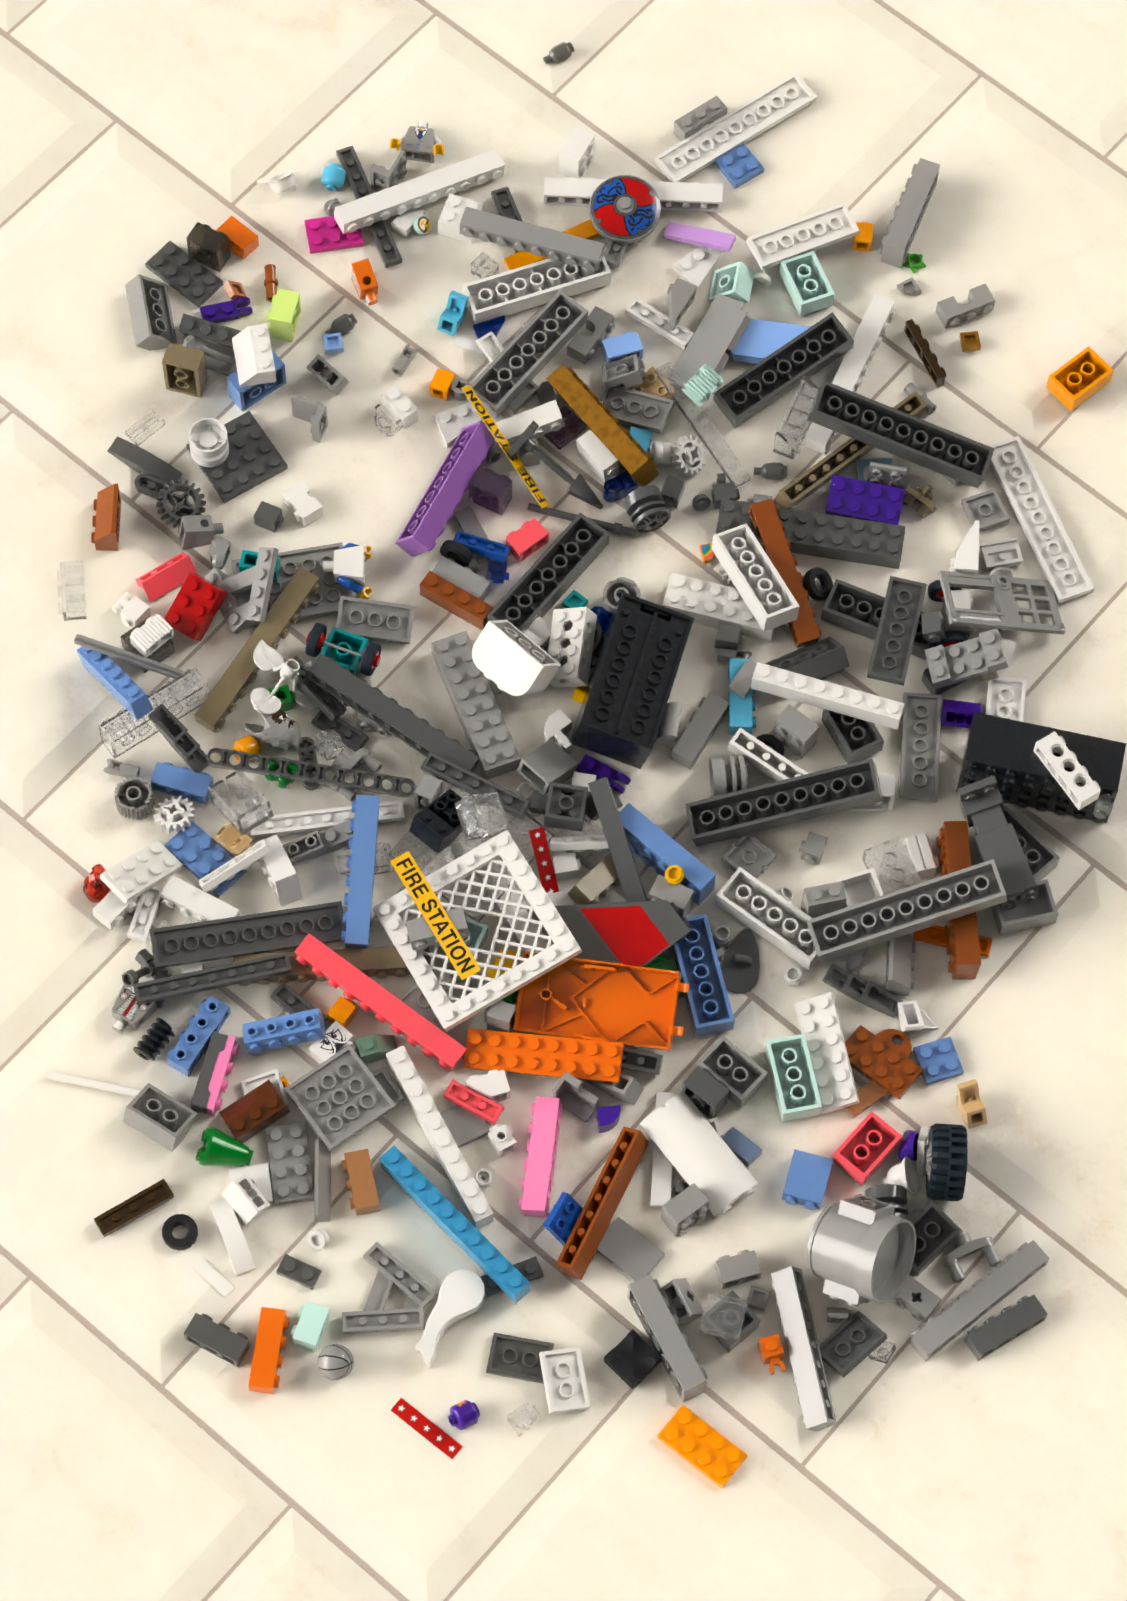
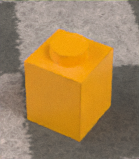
M856 222L860 232L859 235L854 236L853 250L870 252L873 224Z
M438 368L430 384V395L447 401L451 393V384L455 379V374L449 370Z
M340 996L328 1011L327 1021L331 1024L337 1021L346 1029L357 1014L356 1004L350 999H344Z

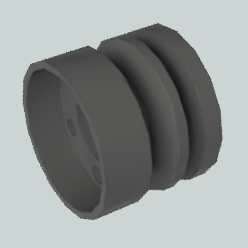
M655 485L637 488L630 492L623 500L627 514L631 516L630 520L638 533L654 531L666 524L671 517L667 505L663 502V496Z
M883 1184L865 1190V1196L894 1205V1215L909 1220L907 1216L908 1209L904 1207L907 1204V1189L905 1187Z

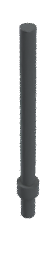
M529 503L527 508L529 511L573 521L577 517L576 514L548 507L541 508L540 505ZM589 518L603 529L613 531L612 533L620 535L622 533L635 537L636 530L624 527L623 524L616 522L612 524Z

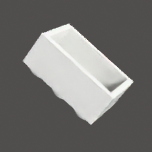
M873 868L837 878L836 882L842 881L847 898L845 908L884 895Z

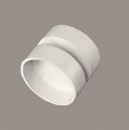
M202 418L193 423L188 432L192 459L203 467H215L222 464L229 454L228 435L224 424L214 418Z

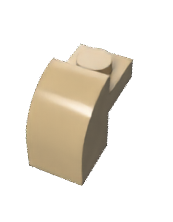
M225 824L212 837L233 858L251 847L249 843L252 839L249 835H241L232 824Z
M976 1079L957 1084L958 1095H956V1100L968 1129L987 1124L986 1109L980 1100Z

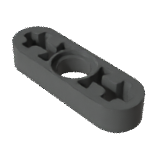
M302 737V742H300L298 748L299 760L303 762L312 760L318 764L313 739ZM305 743L309 746V754H305ZM308 768L306 770V775L308 777L309 773H312L313 777L316 776V772L313 768ZM303 781L304 787L310 791L316 790L320 786V784H310V782Z

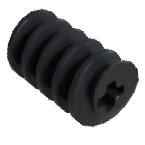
M156 1018L157 1023H152V1029H148L147 1035L142 1036L143 1041H138V1047L133 1048V1051L144 1060L155 1061L156 1059L153 1054H161L158 1047L165 1049L162 1042L169 1043L170 1040L167 1036H175L171 1026L161 1018Z

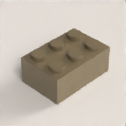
M169 343L162 360L166 389L201 398L208 380L204 351L198 348L184 347L177 343Z

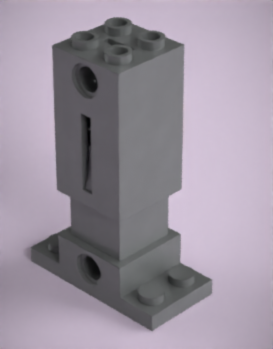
M993 775L958 788L962 814L968 826L974 827L977 835L975 836L976 845L982 862L994 859L1004 886L1007 902L999 904L1001 910H1011L1022 902L1030 903L1038 897L1037 885L1012 823L1007 824L1004 817V803L998 790L995 776Z

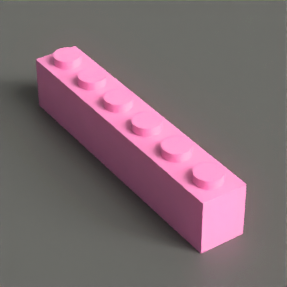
M536 1096V1102L532 1104V1115L534 1117L533 1122L529 1124L531 1139L527 1141V1152L529 1154L528 1159H525L524 1171H526V1177L522 1179V1190L524 1192L523 1197L519 1199V1209L522 1210L524 1216L548 1217L563 1108L560 1098Z

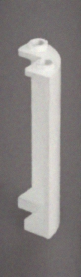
M684 1091L667 1100L665 1105L655 1109L640 1123L689 1186L695 1183L709 1200L708 1209L713 1216L721 1213L725 1215L733 1208L731 1205L737 1199L743 1196L746 1199L754 1192L753 1188L758 1182Z

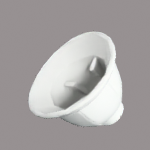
M906 1156L901 1163L892 1166L887 1171V1175L883 1176V1183L903 1186L907 1189V1192L915 1195L919 1189L918 1176L912 1161Z

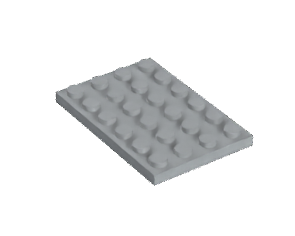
M342 542L278 553L281 567L278 581L272 582L267 612L301 566L319 577L320 589L316 595L311 596L308 607L305 610H301L298 620L338 614L340 596L353 597L352 591L335 582L333 572H323V561H334V551L343 547ZM240 559L232 560L234 575L240 572ZM252 588L238 594L240 605L249 602ZM250 622L244 629L255 628L260 623Z

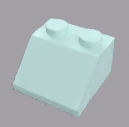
M741 261L714 270L708 301L712 303L718 293L748 303L755 272Z

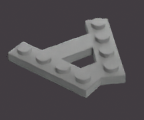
M259 547L256 566L226 579L220 569L216 567L204 577L228 592L219 610L233 633L238 634L250 622L265 623L279 549ZM252 588L249 602L240 605L235 595Z
M376 1242L363 1255V1258L378 1270L363 1311L342 1312L343 1334L424 1330L423 1310L437 1296V1293L382 1245ZM394 1284L408 1296L404 1309L384 1310Z

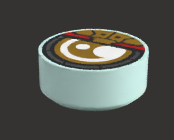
M426 216L415 218L413 222L414 230L420 235L428 233L431 230L429 218Z

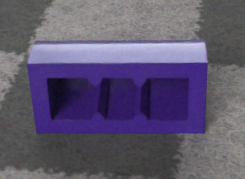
M943 699L941 725L970 728L974 712L982 713L981 703Z

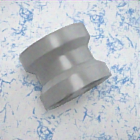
M457 378L453 380L451 394L455 400L463 401L466 399L467 396L460 388L469 385L466 379Z

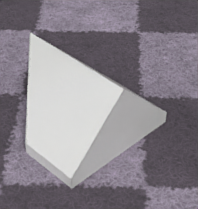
M917 1000L897 1002L900 1029L903 1033L940 1029L921 1009Z

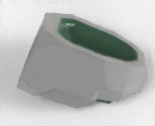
M213 537L208 550V554L211 557L210 563L213 567L224 569L230 555V541L221 537Z

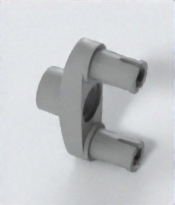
M363 747L349 758L340 753L333 761L332 766L356 770L360 764H365L374 773H377L381 769L382 763L371 756L370 752ZM347 774L344 776L345 782L351 776V774ZM330 786L331 789L341 793L349 801L354 800L358 794L354 789Z
M968 1232L960 1234L953 1241L956 1249L942 1259L944 1266L948 1267L955 1283L966 1278L958 1263L962 1258L978 1251H983L990 1267L1001 1262L994 1248L995 1243L992 1237L972 1240Z

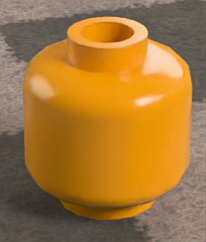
M247 735L237 740L232 750L261 754V743L257 738ZM234 756L235 759L240 762L239 757Z

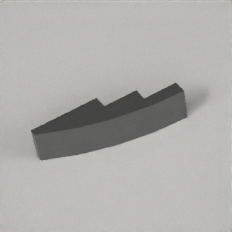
M118 436L107 451L137 473L141 471L143 474L163 480L169 485L171 480L177 483L183 474L152 453Z
M162 703L148 715L163 737L194 772L200 773L209 765L207 755L200 748L199 743Z
M834 963L830 965L822 980L850 998L892 1018H895L898 1013L897 1002H903V1000L875 982H868L853 972L848 973Z

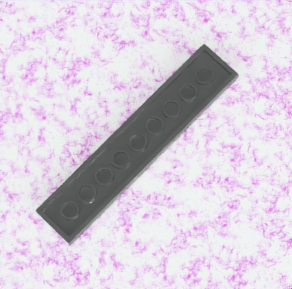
M339 901L149 929L155 969L248 954L298 948L308 933L323 944L341 941L342 930L346 931V924L343 923L342 902Z

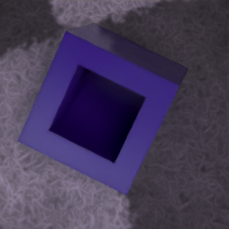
M621 1105L597 1108L599 1133L610 1131L618 1124Z

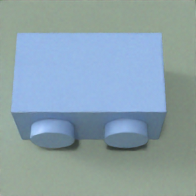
M637 331L625 332L622 335L610 336L602 340L601 350L607 364L637 354L638 359L643 358V347Z

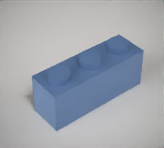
M158 762L151 779L152 790L176 797L182 796L184 799L188 798L191 801L207 805L214 786L213 777L209 774L193 772L187 767H175L168 762Z

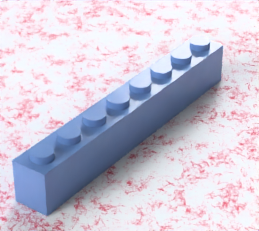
M356 795V801H352L351 812L355 813L354 819L350 821V831H353V838H349V849H352V856H348L347 868L351 869L350 875H346V886H349V893H345L344 905H348L347 912H343V923L346 924V931L342 930L341 942H345V949L369 948L380 806L379 796Z

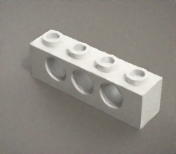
M1054 731L1036 742L1033 751L1078 810L1098 799L1100 794L1099 784L1090 778L1086 767L1080 765L1075 753L1067 748L1063 737L1058 736ZM1053 753H1059L1061 756L1057 757ZM1064 768H1070L1072 771L1068 772ZM1076 783H1082L1084 786L1080 787Z

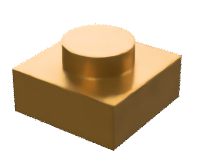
M978 331L960 333L962 352L978 351L981 349Z

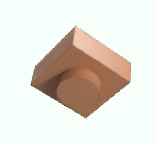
M228 280L223 284L230 299L237 300L247 297L241 283Z

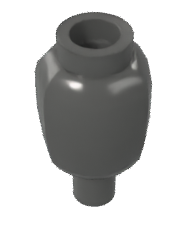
M562 42L549 51V55L543 57L545 64L551 61L561 62L572 55V52L575 51L571 42Z
M343 314L332 322L331 329L325 333L341 332V335L351 331L358 322L353 314Z
M766 463L762 467H754V475H762L763 478L769 480H781L783 477H787V466H784L782 463Z

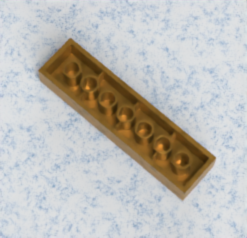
M562 364L546 378L557 393L588 428L593 431L641 487L648 485L659 475V472L655 469L658 465L652 460L650 455L633 439L630 433L609 412L606 406L599 401L597 396L590 391L571 367L567 369Z

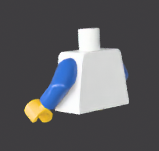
M348 543L334 551V561H323V572H333L335 582L359 594L362 599L371 598L367 594H370L372 589L370 587L363 589V586H365V560L372 556L371 553H368L371 550L369 545L364 547V545Z

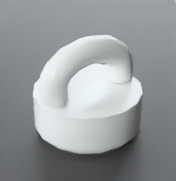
M321 1228L312 1230L308 1236L309 1244L315 1249L324 1248L330 1240L327 1232Z

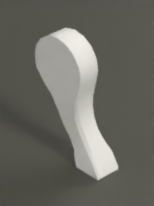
M466 1269L456 1270L450 1273L442 1283L438 1301L428 1318L423 1336L416 1345V1352L429 1369L436 1357L437 1348L444 1332L458 1320L477 1312L484 1302V1283L475 1272Z

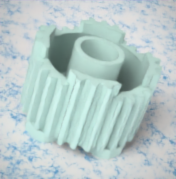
M706 363L682 389L699 407L724 382L722 377Z

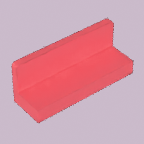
M182 552L135 580L138 586L144 589L149 601L152 602L183 584L190 572L196 574L198 572L190 556Z

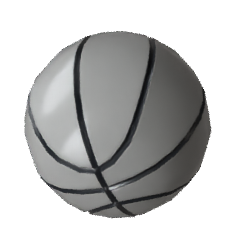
M329 1345L318 1356L319 1371L328 1379H343L353 1369V1355L343 1345Z

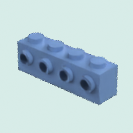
M210 995L207 1000L204 999L198 1008L199 1012L196 1016L193 1015L188 1022L189 1027L185 1032H181L175 1048L172 1047L167 1054L168 1065L188 1077L208 1049L212 1033H218L231 1014L230 1006Z
M316 1008L243 1024L244 1045L249 1054H256L271 1049L326 1038L324 1017L320 1009Z

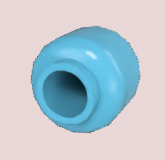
M330 163L324 167L321 183L326 186L327 190L336 191V189L343 187L346 176L343 166Z

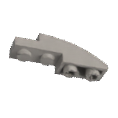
M351 819L321 832L316 830L282 845L291 863L316 858L346 847L349 838H353V831H350Z

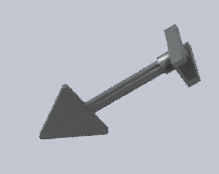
M533 420L510 446L507 453L513 456L522 447H525L571 485L567 490L568 494L601 510L603 508L602 503L583 476L579 474L573 479L566 470L540 449L536 442L531 439L539 426Z

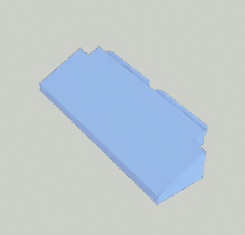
M750 319L746 330L731 354H733L735 361L757 364L811 326Z

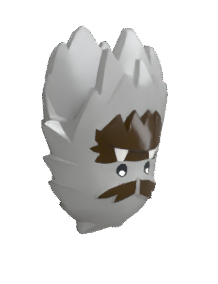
M281 710L272 715L260 713L265 720V727L245 723V729L251 736L259 741L271 744L273 747L282 748L284 751L292 748L297 751L300 742H302L299 724L288 718L287 714Z

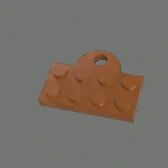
M860 1025L845 1042L851 1067L899 1100L923 1073V1068L909 1059L912 1047L911 1041L902 1031L887 1029L874 1035ZM895 1038L902 1039L903 1043L900 1045H895L892 1042V1040Z

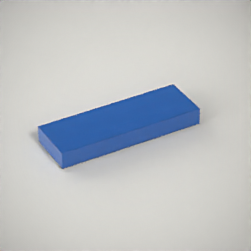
M461 531L457 532L453 540L466 546L473 554L505 563L511 550V546Z

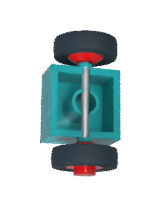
M316 623L306 639L307 655L317 657L322 647H324L321 654L331 657L336 664L346 667L355 676H357L359 670L361 674L371 676L376 667H378L381 659L380 644L370 642L368 645L367 638L335 627L332 628L326 640L327 626L321 623Z

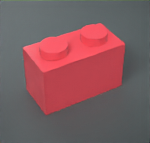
M536 518L526 521L520 529L512 531L506 537V545L511 546L510 552L519 562L549 542V533Z

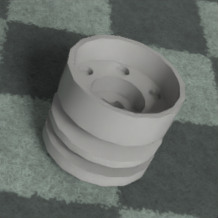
M737 755V764H735L734 757L730 756L728 765H725L723 757L709 758L712 797L726 794L728 787H730L731 793L736 792L737 787L739 791L747 788L748 772L743 755Z

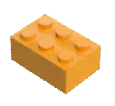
M1088 346L1051 374L1046 388L1065 407L1073 411L1111 382L1114 370Z

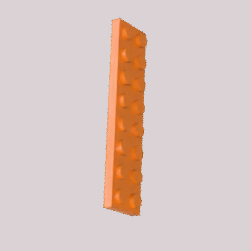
M468 1028L467 1051L463 1067L486 1071L495 1069L500 1071L504 1069L507 1073L559 1078L565 1072H568L580 1080L620 1083L624 1044Z

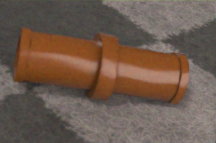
M268 264L264 267V286L266 287V300L272 302L273 295H277L278 280L276 279V266Z

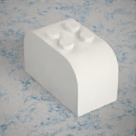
M508 620L488 621L472 649L473 661L477 668L484 673V676L494 681L501 691L514 696L537 694L544 691L561 666L560 663Z

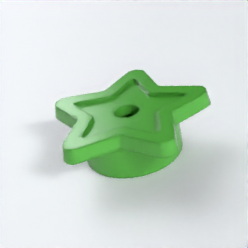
M907 254L908 260L903 264L904 267L910 268L914 274L918 269L926 268V264L922 262V254Z

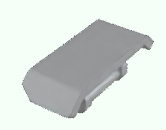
M193 335L185 337L184 347L198 348L204 351L206 369L228 377L232 372L237 371L234 350Z

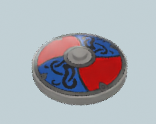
M618 175L608 178L599 184L590 199L589 216L593 227L601 236L615 243L630 244L645 239L655 230L660 220L661 203L657 192L648 182L636 176Z

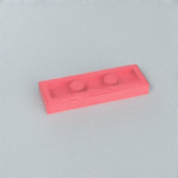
M453 1079L443 1094L444 1099L493 1125L496 1124L504 1111V1106Z

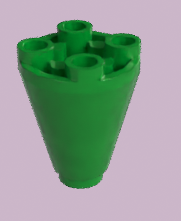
M210 1126L203 1131L201 1141L204 1142L203 1147L198 1149L195 1159L199 1161L200 1165L238 1167L250 1165L253 1150H249V1147L215 1127Z

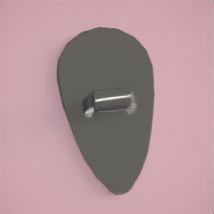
M743 929L734 938L721 967L726 989L736 994H744L751 991L759 979L758 945L750 929Z

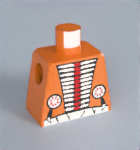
M369 259L352 263L350 278L359 299H366L368 305L376 304L378 302L376 296L378 294V283Z

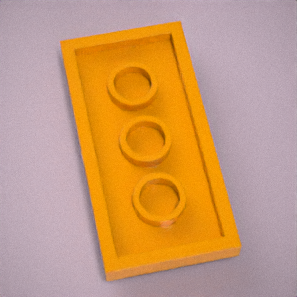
M684 1405L681 1406L657 1436L660 1441L721 1488L725 1486L748 1456Z

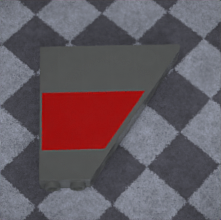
M667 900L555 906L582 950V953L573 958L648 967L692 933L689 929L692 926L685 917L681 919L678 915L679 908L674 902L669 903ZM533 911L532 918L534 920L540 921L535 912ZM542 927L544 934L549 936L545 928Z

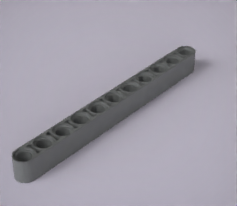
M212 748L207 754L208 764L216 768L398 797H409L415 790V783L409 778L222 748ZM218 753L221 756V760L213 762L210 759V755ZM232 756H237L240 759V763L232 765L229 759ZM251 759H256L259 762V766L251 768L248 762ZM270 762L277 763L278 769L276 771L268 769ZM289 765L296 766L297 773L289 774L287 767ZM313 768L316 771V776L308 777L306 770ZM332 771L335 774V779L327 780L325 773ZM351 774L354 777V782L346 783L344 776ZM370 777L373 780V785L370 787L365 786L363 779ZM385 780L390 781L392 788L389 790L384 789L382 782ZM404 783L409 784L411 791L408 793L403 792L401 785Z

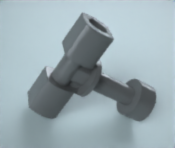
M142 949L135 957V960L141 965V969L124 972L122 974V981L127 987H132L143 976L147 978L153 977L156 980L170 977L171 974L165 968L155 969L153 956L147 949Z

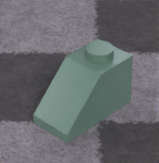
M372 1034L355 1039L358 1055L364 1064L385 1059L386 1053L398 1048L394 1035Z

